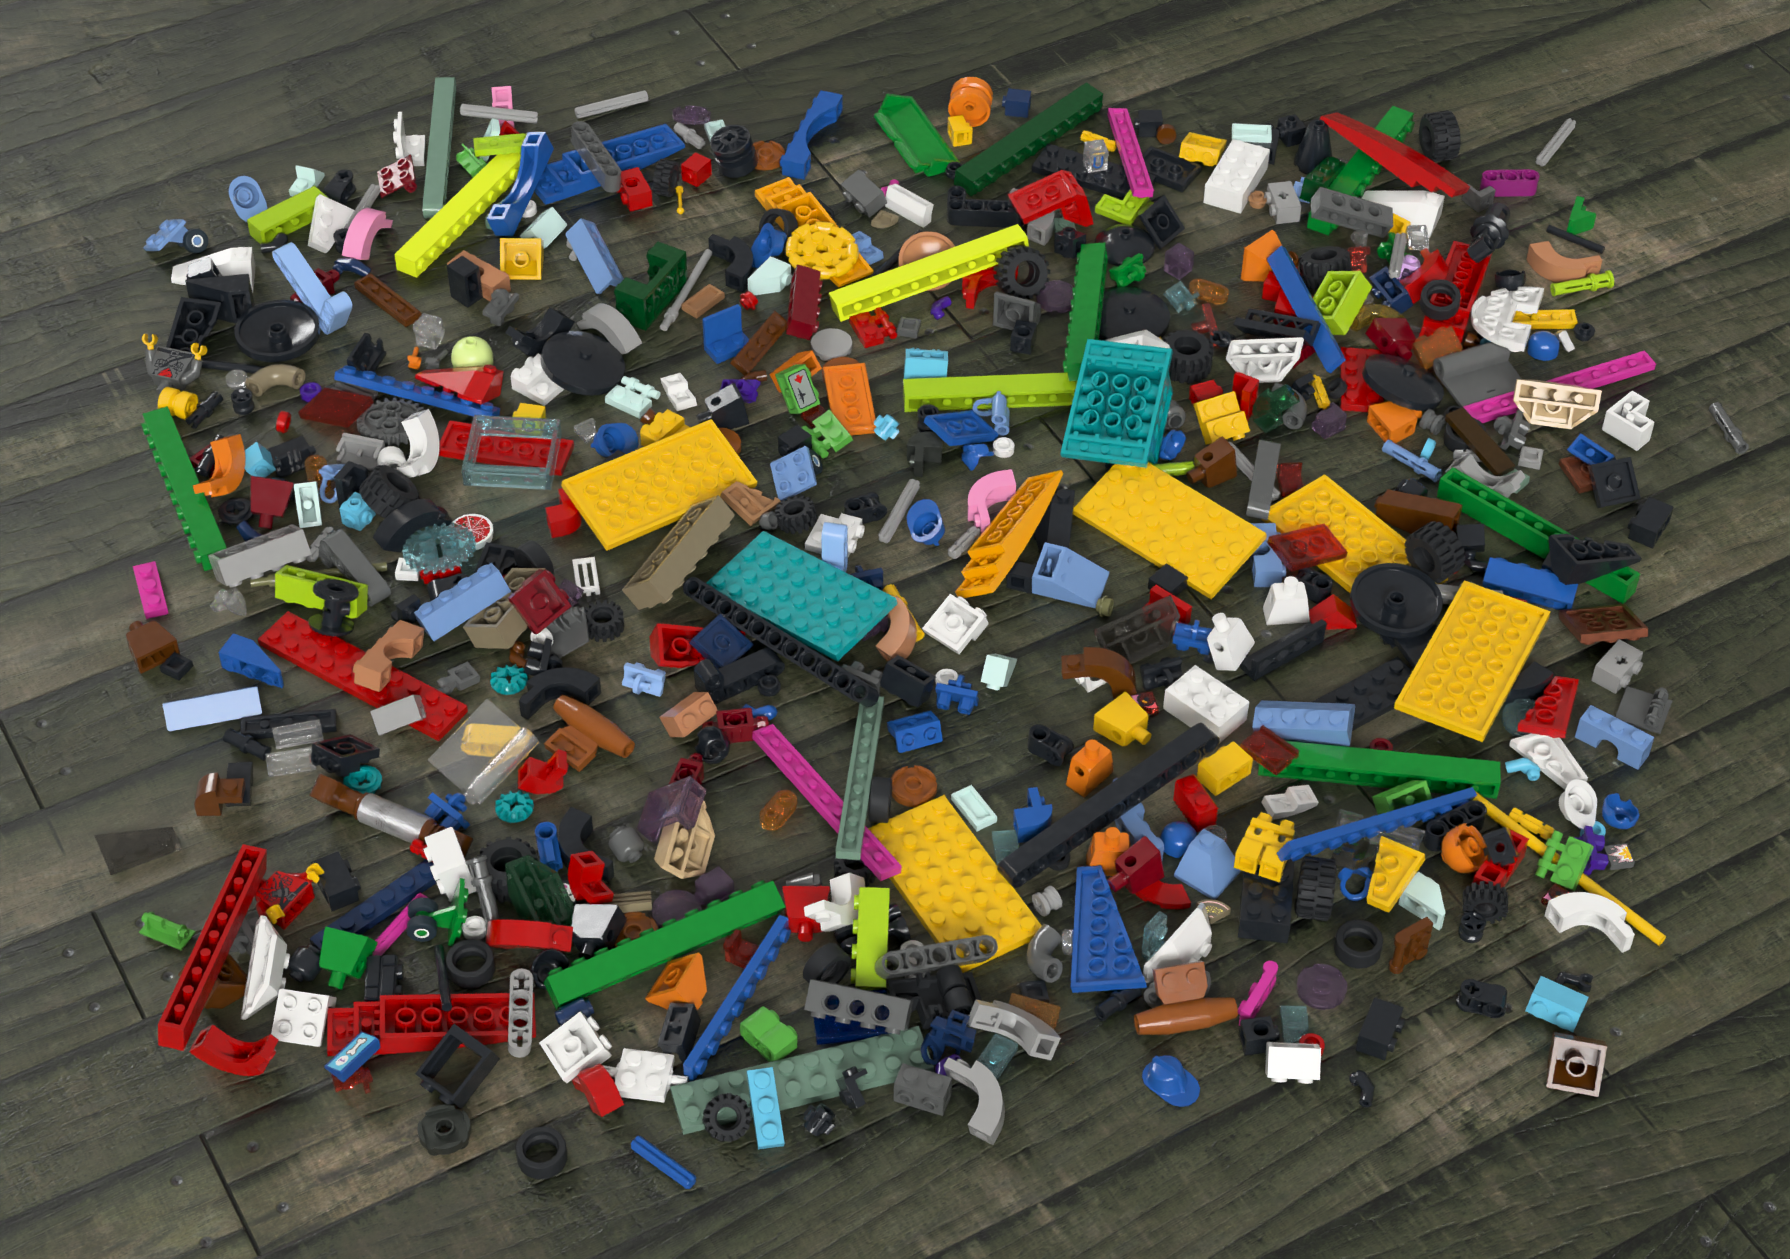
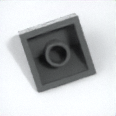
M995 292L993 326L1013 331L1016 320L1039 324L1041 304Z

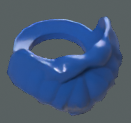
M1171 430L1166 437H1163L1159 453L1160 459L1173 460L1181 452L1186 440L1185 434L1181 430Z
M967 444L963 446L962 461L970 471H973L976 465H978L980 457L994 456V451L989 452L988 446L985 444Z
M1353 863L1345 866L1339 872L1338 878L1341 880L1340 889L1344 897L1352 901H1358L1368 895L1373 874L1369 867L1360 863ZM1353 873L1366 878L1364 890L1356 895L1350 894L1345 887L1347 880Z

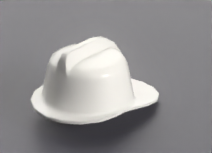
M1573 779L1568 783L1565 791L1559 798L1560 810L1565 819L1571 821L1577 827L1584 829L1585 825L1593 827L1597 808L1595 791L1586 781Z

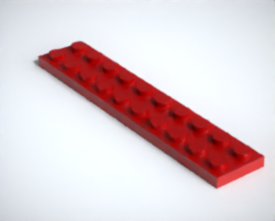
M289 611L258 638L259 646L375 708H380L411 695H420L426 712V718L411 723L409 726L437 741H440L468 712L467 705L393 666L391 667L390 682L380 692L355 684L354 664L366 652L336 636H327L315 632L310 628L308 621Z

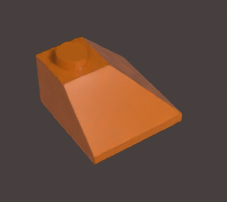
M1269 231L1244 248L1241 280L1265 282L1269 271H1273L1267 258L1282 246L1275 231Z
M698 952L668 961L645 999L665 1009L669 1008L670 1003L694 1004L698 1010L707 992L702 955Z

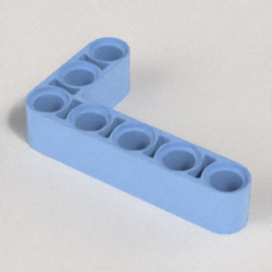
M290 242L272 252L274 261L302 302L316 313L321 330L328 335L345 326L352 310V302L348 294L342 291L331 297L294 243Z
M824 522L821 538L822 561L846 572L848 564V527L845 524Z

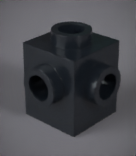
M1296 114L1278 118L1276 129L1280 131L1279 139H1281L1286 147L1300 144L1306 132V126Z
M1066 227L1062 231L1055 233L1054 252L1062 255L1064 258L1073 259L1081 251V244H1086L1085 233L1076 231L1072 227Z

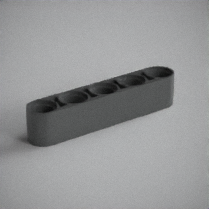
M583 121L574 122L572 124V145L605 191H619L621 188V169L589 124Z
M1259 439L1246 511L1247 517L1268 520L1281 443Z
M982 935L891 951L876 961L875 972L880 978L891 979L936 971L948 965L964 966L981 963L995 955L998 944L992 936ZM979 944H983L986 947L987 954L980 951ZM956 948H960L963 951V958L957 955ZM932 952L939 954L940 962L933 959ZM909 956H912L916 959L917 966H912L910 964L908 958ZM885 960L893 964V971L886 968Z

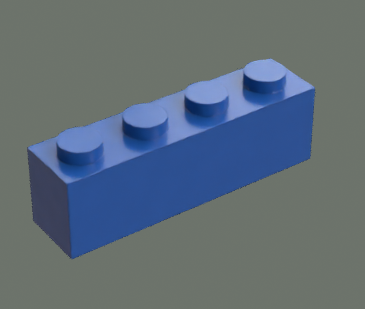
M1490 557L1482 587L1503 591L1504 595L1527 600L1530 603L1557 610L1572 609L1578 584L1565 585L1559 581L1554 573L1547 569L1538 570L1530 568L1527 564H1514L1504 558Z

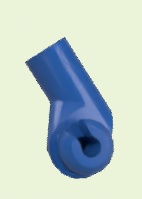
M748 704L742 707V709L752 708L753 718H756V716H766L769 721L777 715V709L770 705L757 709Z

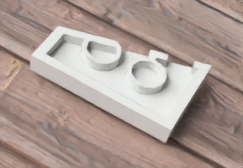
M319 194L315 200L308 246L326 254L335 242L333 237L335 231L345 227L354 210Z
M1531 733L1511 739L1509 745L1524 758H1528L1537 764L1540 771L1563 789H1566L1568 783L1573 779H1581L1587 782V775L1560 738Z

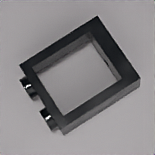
M453 1024L415 1074L422 1080L420 1085L427 1091L433 1093L436 1090L441 1094L438 1098L447 1105L455 1104L462 1109L500 1058L492 1050ZM462 1044L478 1055L481 1060L457 1091L452 1094L433 1079L459 1045Z

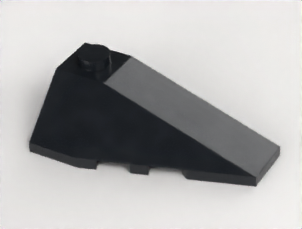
M181 297L166 347L191 352V345L193 343H199L200 347L217 323L222 306L221 302Z
M1056 489L1048 508L1033 533L1034 540H1036L1039 555L1045 542L1069 549L1075 490Z
M1572 534L1550 535L1548 538L1552 571L1559 581L1565 585L1582 584L1638 563L1642 559L1626 543L1605 540L1604 543H1598L1590 537L1579 540L1575 539Z

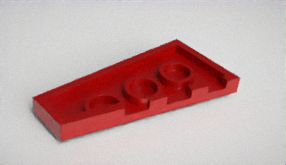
M1555 676L1544 690V695L1538 697L1535 701L1533 709H1529L1525 719L1520 720L1517 731L1545 735L1552 738H1565L1578 690L1579 679Z

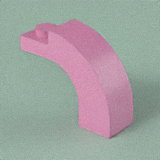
M511 86L492 87V107L513 109ZM499 120L500 127L505 120ZM507 121L513 128H515L514 121Z
M371 208L362 209L355 216L348 229L342 256L358 260H369L371 245L376 233L381 228H391L393 220L386 219V212Z
M1012 469L993 472L982 477L972 486L969 492L967 519L968 522L974 521V526L981 530L980 534L990 524L987 509L995 503L1009 501L1016 493V482Z

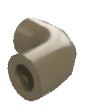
M270 365L252 374L245 381V385L253 395L258 397L271 387L277 385L299 389L305 381V372L303 369L291 365Z

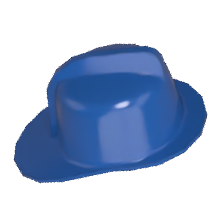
M771 223L764 224L751 247L754 268H759L770 256H778L783 251L787 235L774 229Z
M613 423L602 425L595 434L593 443L590 446L595 448L599 455L607 458L617 450L625 454L637 450L639 443L638 436L631 426L626 423Z
M923 499L912 505L907 514V524L913 540L925 545L934 544L939 546V540L945 533V526L938 506L930 499Z
M1169 1055L1155 1056L1152 1062L1144 1068L1142 1074L1144 1084L1169 1104L1178 1107L1189 1106L1199 1097L1200 1087L1198 1081L1183 1068L1182 1063L1177 1058Z

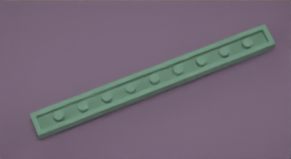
M879 696L877 703L872 707H865L859 704L836 845V858L860 860L884 707V697Z

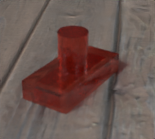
M1210 303L1201 305L1205 320L1191 324L1192 331H1198L1199 334L1209 332L1210 335H1214L1212 332L1218 331Z

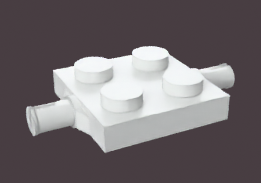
M624 1048L617 1067L604 1066L610 1076L615 1077V1085L620 1096L624 1098L664 1103L666 1094L672 1085L688 1082V1076L673 1075L675 1058L672 1054Z

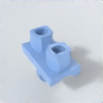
M627 662L624 665L622 685L633 688V693L636 694L646 692L660 697L663 694L666 672L660 669L655 671L647 669L644 664L637 662L635 664Z

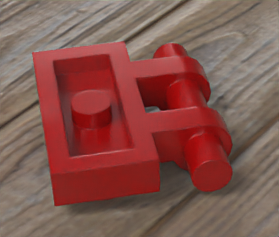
M877 307L874 310L875 316H871L869 312L849 316V323L864 348L883 344L884 337L889 336L890 339L897 337L895 325L889 321L887 312L883 311L881 307Z

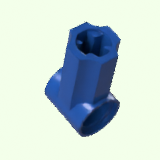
M542 822L535 828L541 869L548 874L556 873L559 869L563 868L557 828L551 822Z

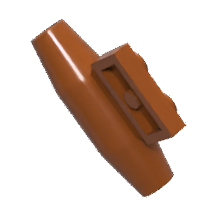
M565 695L560 696L554 703V711L569 726L562 729L559 728L544 743L545 749L553 754L558 749L566 751L568 764L580 772L596 757L598 747L623 758L628 757L634 750V741L614 722L589 705Z
M1203 961L1152 969L1156 995L1163 1005L1135 1014L1134 1025L1138 1035H1170L1209 1028L1237 1018L1238 1009L1233 997H1204L1208 987L1205 965Z

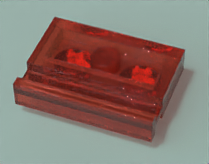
M1264 725L1260 727L1259 731H1255L1240 744V747L1253 760L1275 775H1278L1291 764L1294 758L1299 757L1298 749Z

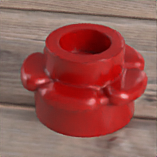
M750 291L740 295V304L746 310L749 308L754 310L758 304L757 298Z

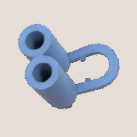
M997 391L993 398L979 399L974 402L973 411L977 415H992V422L995 424L994 430L1000 436L1009 433L1010 410L1007 407V398L1001 394V391ZM992 403V410L980 411L977 409V406L980 404Z
M345 464L325 465L319 470L323 477L319 494L325 503L331 504L338 500L336 487L334 488V496L331 499L325 496V488L327 487V481L334 480V476Z

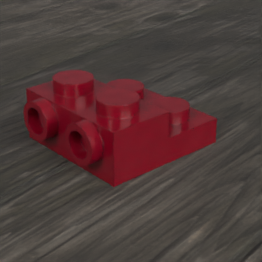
M538 569L522 583L523 586L508 597L516 611L533 634L536 635L571 607V604L568 602L569 597L567 593L557 587L554 583L556 581L555 577L548 570Z

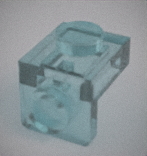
M1181 281L1164 293L1178 313L1185 308L1187 311L1197 304L1195 300L1200 296L1198 292L1192 295Z

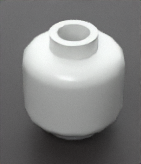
M394 446L383 448L377 458L378 465H386L397 469L406 462L404 453Z

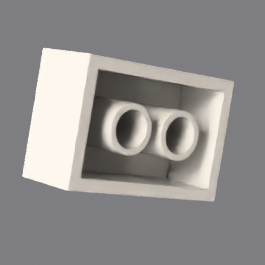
M1195 665L1165 690L1163 709L1189 727H1193L1198 723H1204L1219 737L1221 743L1247 720L1249 701Z

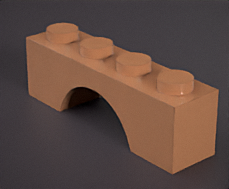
M399 620L393 627H390L387 633L382 638H379L376 644L371 649H368L360 660L355 662L353 667V673H355L354 683L380 692L391 679L392 661L390 660L395 658H413L423 647L424 628Z

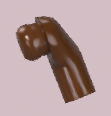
M766 370L750 372L741 377V379L758 380L760 382L767 381Z
M515 641L513 647L510 648L509 660L513 665L516 664L518 668H524L527 661L524 658L525 645L523 642Z

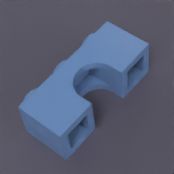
M1250 523L1264 531L1267 535L1266 540L1252 554L1254 555L1252 564L1254 587H1271L1274 583H1281L1282 578L1286 577V565L1281 562L1284 557L1283 548H1279V545H1281V533L1277 532L1275 523Z
M1592 705L1589 706L1580 718L1575 738L1595 748L1602 740L1612 742L1618 749L1617 759L1637 770L1649 756L1654 740L1653 736Z

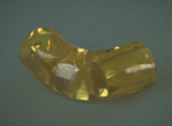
M1376 303L1364 304L1351 324L1350 329L1359 331L1371 324L1374 318H1404V315L1387 305Z

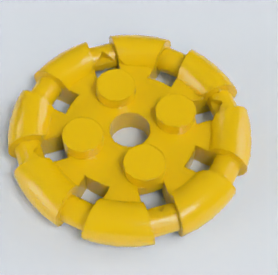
M820 221L815 222L813 225L807 223L798 227L792 232V237L787 239L785 246L786 256L789 257L788 261L794 269L797 265L819 270L821 271L820 279L823 280L833 276L837 278L849 272L853 268V264L857 262L859 255L858 245L855 244L853 235L845 228L835 227V224ZM819 250H824V251H826V252H824V253L821 254V253H818L817 251H819Z

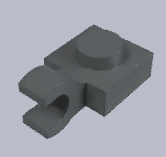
M465 662L448 670L447 677L437 680V684L441 687L438 690L446 695H449L455 687L459 691L479 683L480 675L469 662Z

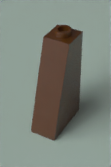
M1387 490L1383 496L1377 498L1374 508H1376L1375 515L1383 522L1412 534L1432 521L1441 522L1444 526L1447 525L1452 532H1457L1462 505Z

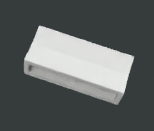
M898 184L888 186L885 197L887 204L885 207L923 228L931 222L934 204Z

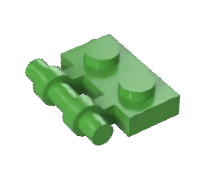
M830 409L812 421L815 426L814 429H809L807 426L802 427V429L812 435V450L817 455H820L821 458L828 456L827 450L831 447L837 452L853 441L851 435ZM823 436L824 440L819 441L818 438Z
M1554 830L1551 839H1547L1545 844L1547 848L1542 859L1539 858L1537 862L1538 869L1535 875L1544 879L1547 871L1553 872L1550 879L1552 883L1575 892L1594 846L1569 836L1566 845L1560 843L1563 834ZM1559 851L1562 854L1557 865H1555L1551 861L1555 852Z

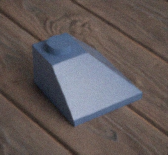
M1203 829L1189 844L1174 873V877L1208 898L1216 900L1242 870L1234 868L1235 856L1225 841Z

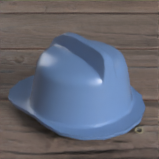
M239 176L231 182L228 191L229 197L236 213L241 219L247 222V219L267 210L266 200L258 183L253 178Z

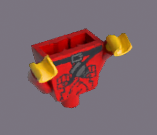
M314 863L303 873L276 871L268 880L263 878L255 894V908L259 917L266 916L272 924L276 923L285 930L315 898L311 882L317 883L320 880L318 876L324 874V870L318 863Z

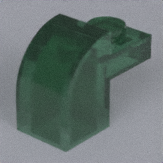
M1288 384L1273 392L1269 388L1259 395L1253 405V421L1265 433L1283 424L1282 411L1300 402L1299 395Z

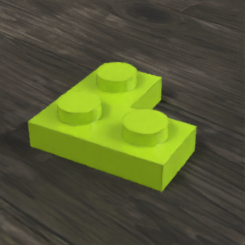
M1131 189L1123 200L1104 194L1095 206V213L1123 224H1132L1138 216V210L1149 201V197H1133Z

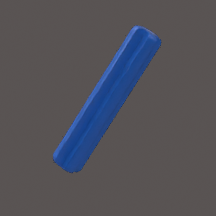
M637 1136L632 1140V1150L684 1188L690 1189L696 1183V1176L646 1139Z

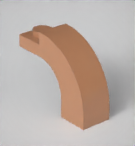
M1549 241L1530 244L1526 259L1536 273L1556 283L1586 278L1591 273L1597 275L1600 273L1602 259L1599 255L1580 259L1561 256L1553 249Z
M895 596L897 605L886 615L891 620L890 628L876 645L882 657L887 661H890L897 655L907 659L914 648L917 637L914 618L898 596Z

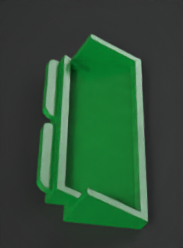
M886 94L878 113L874 114V118L886 135L893 141L894 146L915 174L924 172L927 177L944 173L946 167L951 162L960 163L913 97Z

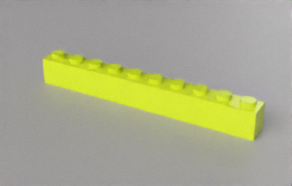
M521 154L496 155L394 254L397 270L416 278L425 271L444 250L449 248L516 181Z
M1016 224L829 292L832 309L840 322L849 319V316L872 311L877 307H883L998 265V262H996L997 258L1002 257L1001 253L1003 251L1008 252V247L1015 248V245L1029 247L1027 235Z

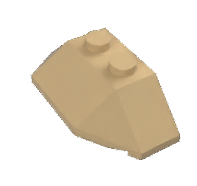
M1516 379L1513 401L1518 409L1524 412L1523 416L1527 422L1531 424L1572 429L1598 412L1602 391L1555 382Z
M686 790L681 793L664 822L654 858L662 869L681 879L701 876L705 873L715 838L710 817L705 810L707 808L705 801Z

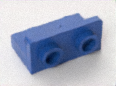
M931 710L887 722L888 731L895 738L899 753L943 741L940 720Z

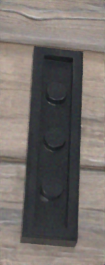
M336 709L241 718V734L245 736L251 735L255 739L337 732Z

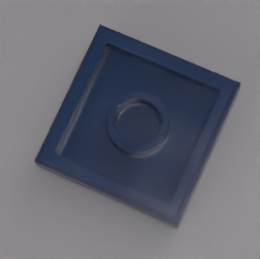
M721 614L690 641V644L703 657L710 659L718 669L739 660L754 645Z

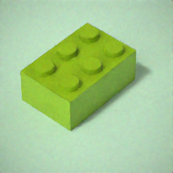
M1328 271L1313 297L1332 335H1346L1372 289V286L1361 271Z

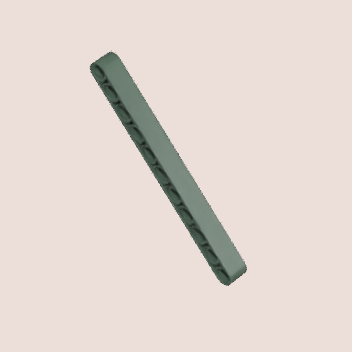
M455 77L435 78L423 196L424 219L432 218L446 205L456 100Z

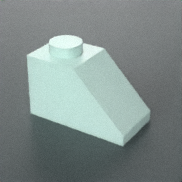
M770 256L748 278V291L753 295L780 292L786 285L788 286L791 283V265Z
M317 481L294 484L299 527L321 526L322 517Z
M996 653L988 654L981 682L987 683L986 687L994 690H1000V687H1007L1017 659Z
M1418 872L1400 896L1399 905L1420 919L1428 917L1433 922V927L1440 930L1443 926L1445 908L1439 884Z

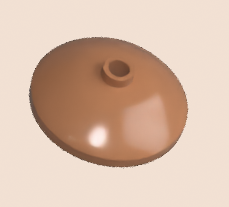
M936 232L917 233L903 244L898 258L899 267L955 247V245L947 237ZM951 282L929 289L927 291H935L942 289L949 285Z

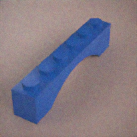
M821 90L818 96L814 97L811 109L807 110L806 117L801 121L798 132L794 133L793 141L788 144L785 155L781 156L780 166L782 167V175L805 180L811 169V152L807 147L808 143L820 129L837 122L843 111V95Z
M528 132L522 143L520 166L515 184L504 200L493 204L487 217V221L495 236H513L554 150L546 132Z

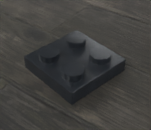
M1631 457L1588 466L1597 508L1641 499Z

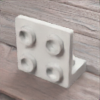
M398 112V119H394L395 131L393 132L394 143H397L396 159L404 158L411 154L414 166H425V135L405 136L403 114Z
M279 989L271 1034L282 1042L320 1047L322 1045L328 1007L335 1008L337 998Z

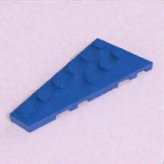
M1102 866L1077 867L1071 970L1072 993L1147 988Z

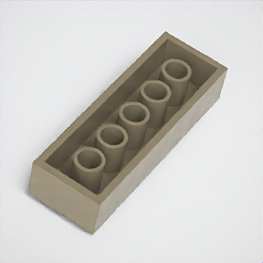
M719 495L691 505L622 591L638 610L646 607L652 608L658 603L665 604L673 597V591L685 582L684 578L686 575L695 570V564L698 560L707 555V549L719 540V534L731 525L730 521L735 514Z

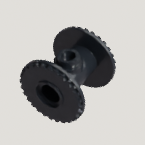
M324 579L317 581L313 586V593L319 598L324 599V607L322 613L315 614L309 618L308 624L310 628L319 634L333 637L350 634L354 630V623L345 615L349 616L350 614L349 601L358 598V588L352 583L343 580Z

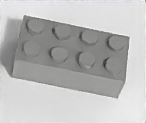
M291 524L210 554L208 558L216 580L225 586L235 587L241 585L244 579L249 577L251 579L264 576L263 572L271 569L272 571H278L285 566L284 564L292 561L294 564L305 561L306 556L311 555V551L303 529Z

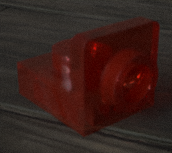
M735 929L733 934L728 936L723 944L725 961L745 969L759 946L741 939V930Z
M361 1066L344 1083L330 1073L336 1092L350 1089L361 1083L365 1094L370 1093L369 1083L373 1082L368 1067L363 1068Z

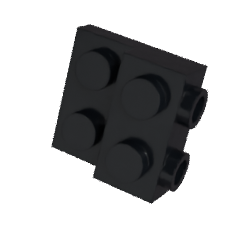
M349 734L312 743L311 762L314 766L320 765L328 773H335L337 776L346 777L350 773L360 771V763H368L371 759L379 758L380 748Z

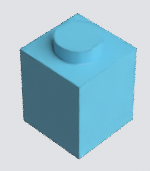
M255 442L245 450V470L251 476L265 478L276 470L272 463L271 453L258 442Z

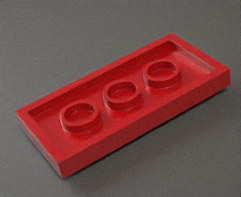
M1341 347L1340 350L1346 360L1340 365V378L1346 382L1347 390L1340 397V410L1368 412L1369 406L1384 403V398L1371 389L1362 376V368L1366 360L1372 355L1383 353L1377 349Z

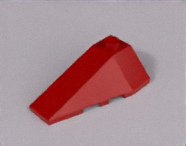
M493 365L432 369L415 374V379L431 386H443V391L447 393L457 392V397L482 405L500 396L504 371L497 370L496 366Z
M657 623L649 636L651 658L658 666L684 668L697 665L706 658L690 644V641L704 628Z

